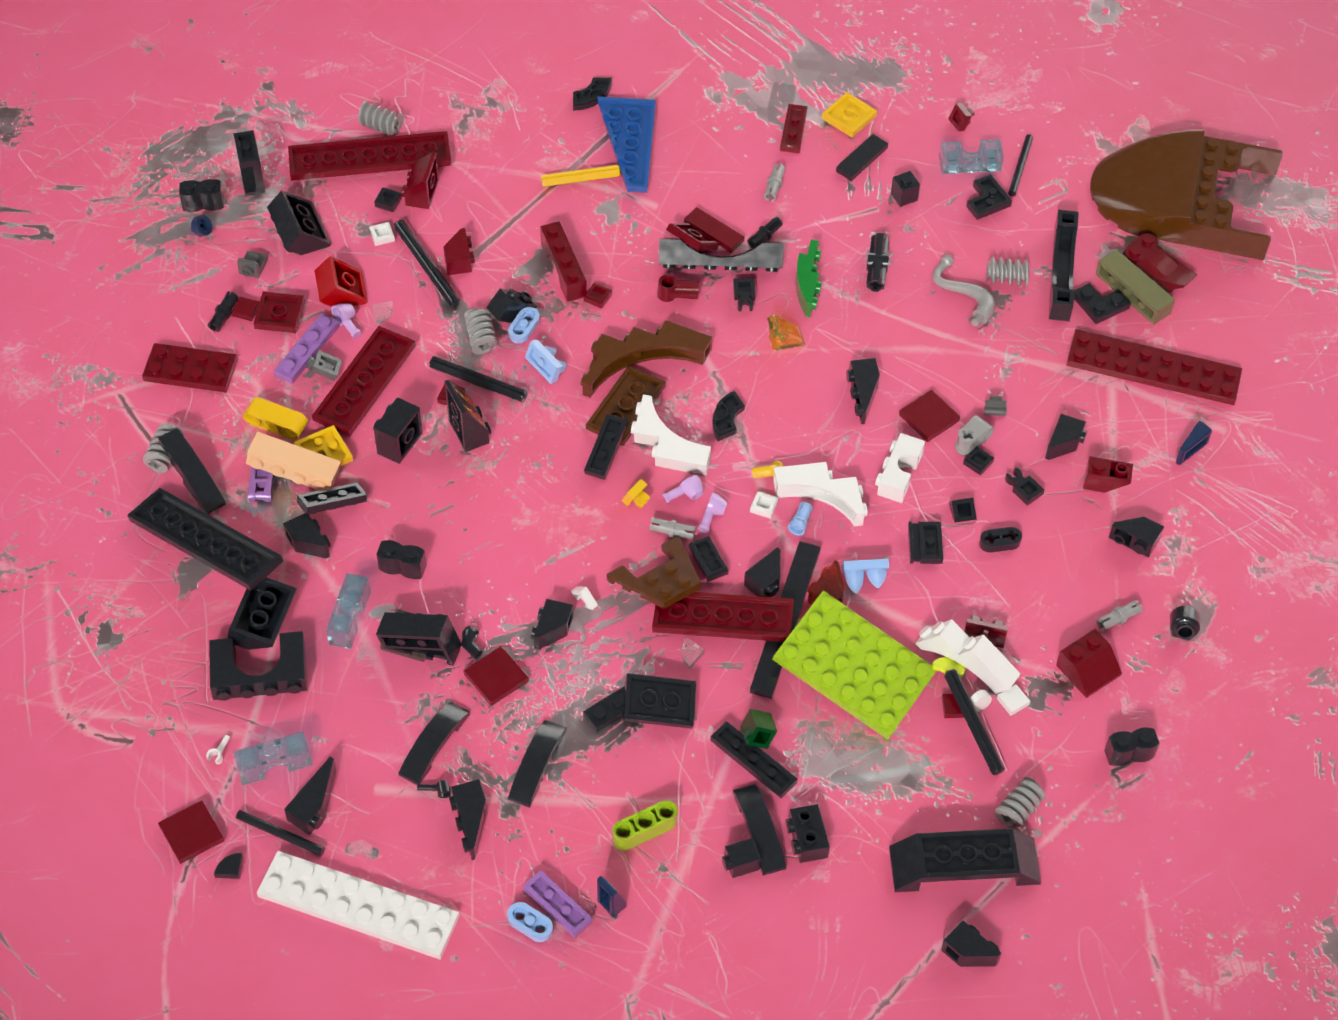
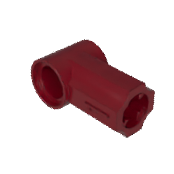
M662 275L658 281L657 296L664 302L673 301L675 298L698 299L699 281L677 280L672 275Z

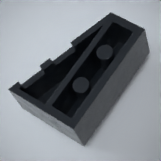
M384 612L376 632L384 649L408 655L416 652L426 655L425 659L433 661L434 657L447 660V664L454 666L461 647V641L448 615Z

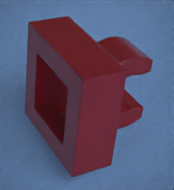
M956 103L948 119L958 131H965L967 125L971 123V117L975 113L970 108L966 109L962 103Z

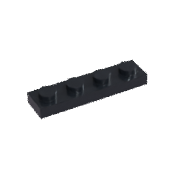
M727 721L711 735V742L781 799L797 784L798 779L759 747L747 745L743 734Z

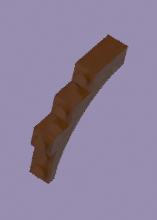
M667 320L662 327H658L656 334L633 327L631 333L626 334L624 341L601 334L598 341L595 340L591 347L593 360L590 364V370L581 379L583 395L591 398L598 387L610 376L637 363L658 359H677L703 365L712 350V336Z

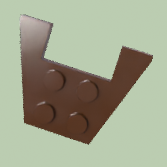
M678 536L661 544L662 552L671 560L648 571L644 575L636 578L623 565L606 574L609 583L614 584L616 582L622 585V589L628 592L634 591L639 593L640 598L663 609L701 589L698 575Z

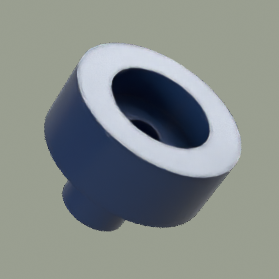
M205 215L194 217L191 222V231L199 237L209 235L212 231V222Z

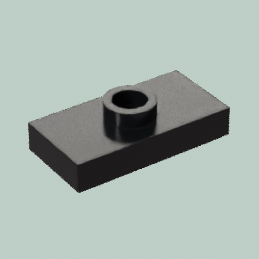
M710 536L689 543V549L707 582L728 575V569Z

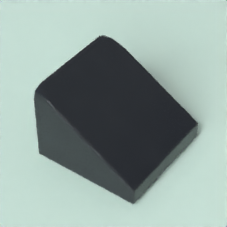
M973 498L949 501L954 523L977 519Z

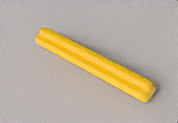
M618 165L544 174L541 176V182L546 187L619 177L620 168Z

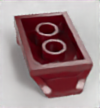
M1145 233L1140 235L1122 253L1169 294L1175 289L1184 288L1197 276L1188 266L1159 246L1157 238L1152 234Z

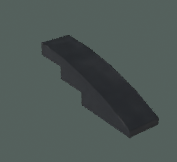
M178 428L158 437V443L170 457V462L182 477L184 486L204 512L209 514L226 505L213 479Z

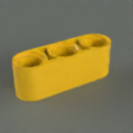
M258 397L253 398L242 415L248 424L290 440H297L308 424V419L302 413Z

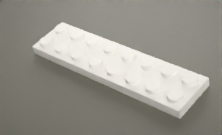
M277 851L257 891L259 898L440 960L460 917L457 911Z

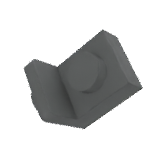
M247 250L244 258H239L237 261L239 274L259 278L268 261L267 255Z
M318 350L314 357L310 356L306 368L309 369L307 377L311 378L315 372L334 381L338 375L342 360Z

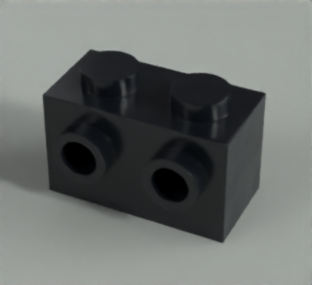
M818 804L790 809L789 819L785 820L788 833H792V851L794 855H798L799 862L803 863L828 858L830 846Z

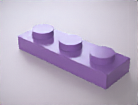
M541 870L523 885V890L572 937L576 938L592 923V917Z

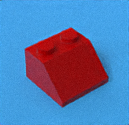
M331 256L314 270L319 300L323 304L331 307L337 304L357 306L368 302L362 270Z

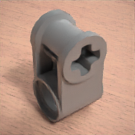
M975 415L959 430L958 440L955 444L956 451L961 455H969L976 447H979L991 437L994 427Z

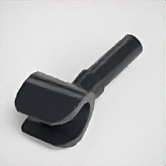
M445 780L438 781L433 785H417V790L437 791L439 798L451 796V788Z

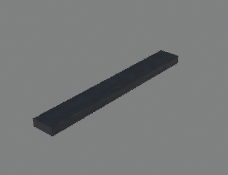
M799 541L781 598L794 599L791 632L796 627L821 551L820 546ZM766 641L750 687V693L770 699L773 698L782 666L772 660V658L784 642Z

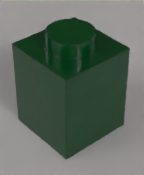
M749 709L740 726L747 745L765 749L769 748L777 733L771 713Z

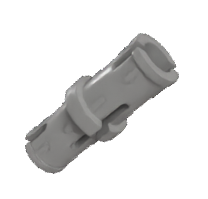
M775 164L771 176L767 179V188L764 193V198L767 201L770 200L771 195V202L775 201L778 190L782 187V178L786 170L782 164H780L778 170V164Z
M655 517L651 519L653 524L660 526L650 524V531L669 534V537L679 536L691 540L695 537L693 533L686 531L695 533L696 526L677 523V520L667 521Z
M1134 600L1123 607L1117 606L1112 612L1097 618L1098 627L1103 625L1100 630L1104 632L1117 624L1122 625L1126 623L1127 619L1137 614H1141L1143 608L1138 600Z

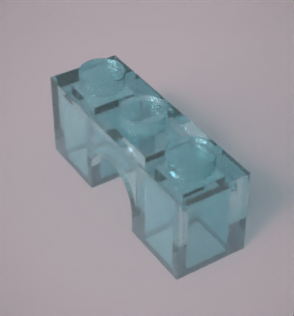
M981 140L979 150L975 153L966 152L962 148L961 142H941L939 160L942 174L1001 171L1004 156L1000 140Z
M346 573L326 629L329 645L352 648L358 631L357 618L359 610L365 611L371 593L369 577Z
M304 732L233 751L242 785L266 779L265 772L274 766L285 765L290 772L312 765Z

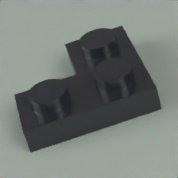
M991 174L973 182V187L980 196L967 201L966 207L976 220L1011 207L1012 200Z
M1090 283L1074 290V300L1095 324L1130 309L1131 303L1119 289L1103 297L1100 296Z

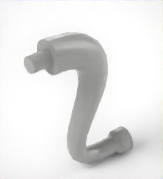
M944 255L940 260V264L933 271V281L943 289L975 299L978 306L973 311L974 318L971 324L977 327L980 323H987L994 312L995 302L993 296L981 286L943 279L941 277L943 271L946 268H950L954 263L951 256Z

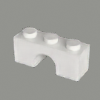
M900 433L897 441L893 440L890 448V453L892 454L890 457L886 456L882 467L885 470L883 474L879 473L875 485L878 486L877 495L900 503L903 502L909 488L911 474L902 471L901 468L917 469L924 451V440Z

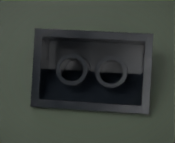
M281 190L267 206L271 215L270 218L274 222L277 233L283 242V247L288 252L304 255L331 245L312 201Z
M267 577L252 591L246 588L229 628L228 638H233L234 645L247 650L273 647L297 588Z

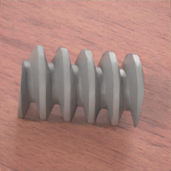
M364 101L359 110L358 120L362 126L373 128L375 131H381V133L388 134L389 136H395L401 129L404 116L402 113L397 116L396 111L390 113L388 108H385L383 111L382 106L376 108L375 103H371L369 106V101Z
M991 257L987 264L986 282L989 277H991L992 283H995L997 278H1000L1001 284L1004 283L1005 279H1008L1009 285H1012L1013 281L1016 280L1017 286H1020L1023 280L1027 287L1030 273L1028 261L1024 260L1020 266L1018 259L1012 265L1011 259H1007L1004 264L1003 258H999L997 263H995L994 257Z
M477 308L466 311L464 318L472 352L477 355L486 354L497 344L491 313L487 309Z
M161 424L158 426L149 444L150 446H148L143 456L144 464L152 471L157 473H166L168 471V466L171 464L170 457L158 443V437L178 428L177 426L171 424ZM178 428L181 434L185 436L184 432L180 428Z
M1024 777L1017 787L1007 795L1006 799L1001 802L1000 806L995 809V815L1006 827L1012 828L1013 825L1022 827L1023 820L1029 819V814L1034 813L1035 808L1040 806V801L1046 799V795L1036 781L1029 777Z

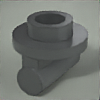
M990 396L989 400H985L984 415L1006 416L1007 401L1002 400L1003 396Z

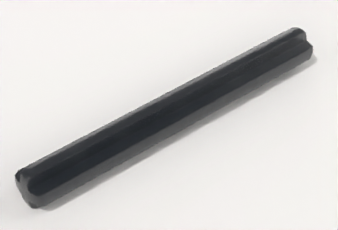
M433 356L429 362L430 367L520 402H524L527 397V391L437 356Z
M957 670L947 671L944 677L993 775L1002 773L1005 767Z

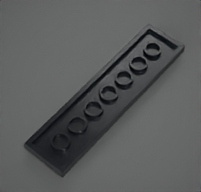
M160 487L127 515L130 522L250 591L283 562L280 554Z

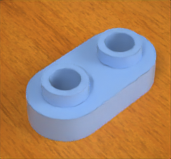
M526 307L518 313L508 329L511 341L524 343L529 339L540 322V315L537 309Z
M517 902L508 909L509 924L536 942H544L552 936V921L528 904ZM519 915L525 917L523 920L516 919V917ZM539 928H543L545 930L543 933L536 932V930Z

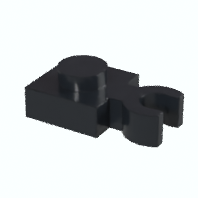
M754 278L733 279L734 300H738V311L741 312L743 305H748L749 310L753 311V300H755Z
M1019 468L1014 469L1013 474L1016 477H1012L1008 473L1005 476L1006 483L1013 486L1012 492L1027 506L1044 494L1045 489L1030 475L1024 478Z

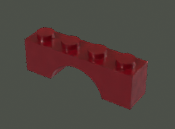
M560 221L540 226L541 244L547 257L551 256L554 261L560 287L566 301L584 298L587 292L586 279Z

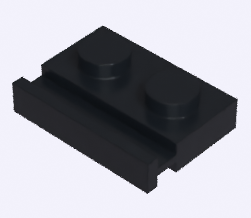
M908 521L910 564L914 562H920V564H943L941 522L918 521V523H912V521Z

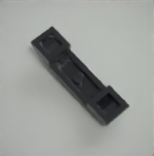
M452 702L447 703L432 718L412 746L400 768L399 776L416 785L421 784L431 770V763L454 730L458 732L470 715V711Z
M547 720L543 721L530 742L518 768L508 796L509 801L531 807L539 790L541 778L555 748L558 749L567 727Z
M756 784L733 790L739 812L743 814L749 834L753 838L760 855L762 875L785 870L786 864L779 839Z

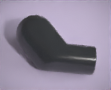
M467 626L462 632L461 645L474 659H478L483 653L475 644L476 634H479V630L475 626Z

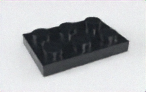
M627 673L625 677L623 721L692 729L694 727L696 681Z

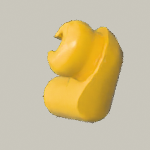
M774 461L769 466L752 468L753 478L773 477L774 468L783 467V463L781 461Z

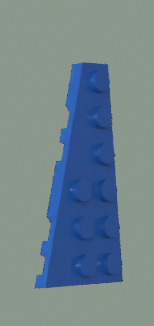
M597 97V103L627 192L647 193L656 100Z

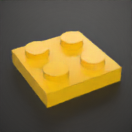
M848 92L822 113L823 120L852 138L877 117V110Z

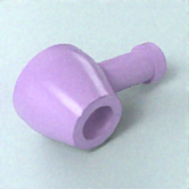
M351 304L332 306L333 318L339 321L340 326L344 325L353 339L359 337L361 331L351 321L355 316L353 306Z
M698 475L691 476L684 480L679 487L663 493L662 496L665 502L669 503L683 494L692 500L701 497L704 492L700 477Z
M712 492L701 525L698 527L699 531L708 533L713 515L724 514L728 502L720 495Z

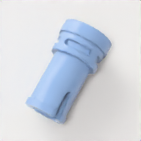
M807 502L799 504L795 516L792 517L788 525V530L792 534L800 536L805 533L808 524L807 520L813 510L811 504Z

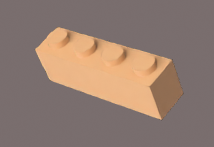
M260 432L256 433L248 449L246 464L255 469L270 472L275 476L284 477L297 484L312 487L317 491L333 487L341 461Z

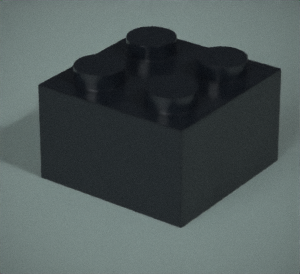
M398 397L392 404L387 406L385 414L381 419H377L373 426L377 454L398 464L401 463L423 434L420 407Z

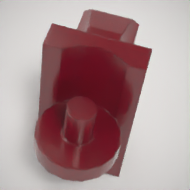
M972 615L971 618H967L964 632L969 638L985 635L995 647L1004 648L1008 626H1005L1004 621L995 620L989 623L984 622L980 616Z

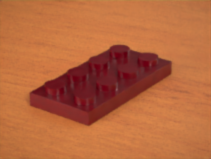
M154 343L142 378L146 382L227 393L238 358L237 354Z

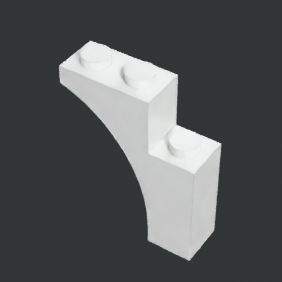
M643 395L642 401L638 402L636 406L637 421H633L631 426L634 442L653 446L652 457L655 458V466L707 476L711 459V446L687 441L673 433L658 417L654 409L652 396Z
M826 462L774 468L773 483L776 497H805L819 500L842 512L851 521L853 526L863 525L864 516H867L866 503H862L863 489L862 485H858L856 477L833 479L832 471L828 470Z
M952 619L945 622L940 621L933 626L928 625L920 631V637L915 643L921 650L941 654L963 665L977 675L995 694L1008 691L1020 675L1019 671L985 635L969 638Z

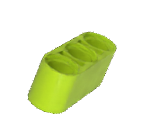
M665 800L616 822L612 830L613 845L621 851L629 850L672 830L677 825V806L675 803ZM670 814L671 817L665 818L662 815ZM645 823V824H649L650 826L644 828V827H641L640 825ZM625 833L629 836L623 838L618 835Z

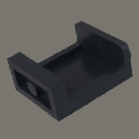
M254 130L233 133L245 195L266 193Z

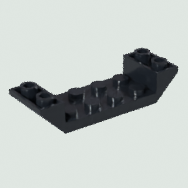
M1013 828L916 833L889 846L894 892L919 891L921 882L1014 877L1016 886L1041 885L1034 838Z

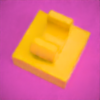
M640 479L621 501L627 507L634 501L639 508H642L650 499L649 495L643 492L647 484Z

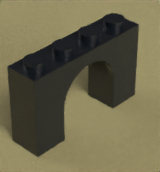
M303 631L279 633L280 658L277 665L271 671L255 676L247 675L237 669L236 649L233 638L209 640L210 690L213 700L225 701L230 698H251L259 695L274 696L279 693L296 694L301 691H307L306 646Z

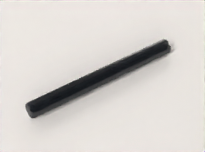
M396 221L394 223L395 230L446 302L452 308L460 304L459 297L405 221Z

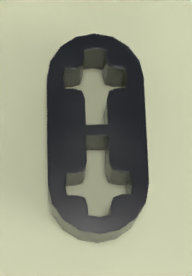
M1015 527L986 530L980 536L979 546L983 551L990 553L1014 550L1021 544L1022 533Z

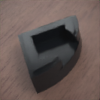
M231 854L221 860L214 871L215 878L240 879L243 854Z

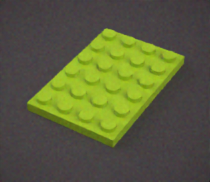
M822 591L772 658L776 663L887 740L937 671L932 668L931 664L825 591Z

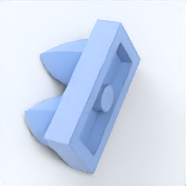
M533 340L530 342L525 358L550 384L557 382L560 373L566 369L567 364L554 357L557 349L543 346L538 340Z
M889 559L843 561L841 564V573L844 574L849 588L855 594L862 587L864 573H867L870 582L876 588H879L884 583L887 570L889 569Z

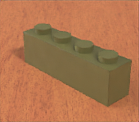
M1116 249L1099 260L1096 275L1114 291L1119 289L1129 300L1131 306L1153 325L1171 314L1175 299L1154 280L1149 278L1140 268L1128 260L1125 255Z

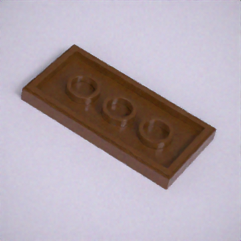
M628 366L586 423V429L599 435L607 414L628 421V426L620 443L621 446H624L632 435V422L637 421V403L642 401L643 395L652 396L654 404L666 387V382Z

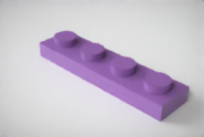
M321 313L274 369V375L293 384L306 368L310 356L314 357L318 350L322 349L340 327L339 321Z

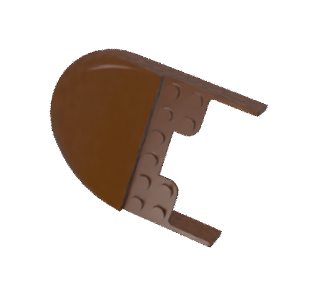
M1205 130L1175 131L1151 136L1129 144L1109 154L1095 168L1090 182L1092 200L1095 201L1098 206L1097 210L1107 221L1110 219L1118 224L1117 228L1137 236L1148 233L1161 241L1253 259H1265L1271 236L1232 228V203L1225 199L1216 198L1214 195L1218 170L1235 172L1238 169L1276 175L1283 156L1282 150L1204 136Z

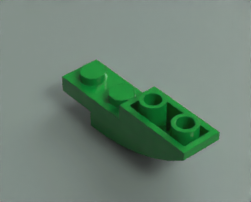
M813 239L810 241L808 253H799L796 272V292L806 317H811L812 309L816 310L818 303L816 294H820L822 282L819 281V273L817 272L818 265H815L816 261L820 262L822 250L818 249L819 241Z

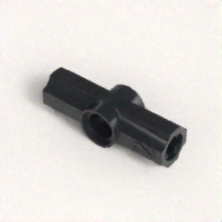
M877 233L871 236L870 252H868L866 284L867 288L873 292H879L884 289L885 276L888 270L889 254L887 253L889 237L885 236L884 233Z

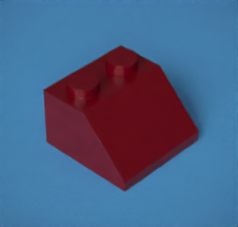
M431 152L414 162L412 170L408 171L407 184L403 185L402 188L405 206L423 209L430 208L439 181L436 152Z
M1096 629L1061 650L1056 664L1086 698L1122 675L1110 643Z

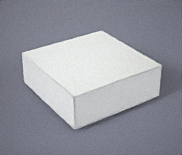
M389 222L369 227L375 246L395 241Z
M758 491L751 505L750 512L771 519L779 498Z
M1016 684L1008 691L997 695V700L1010 716L1030 705V700Z

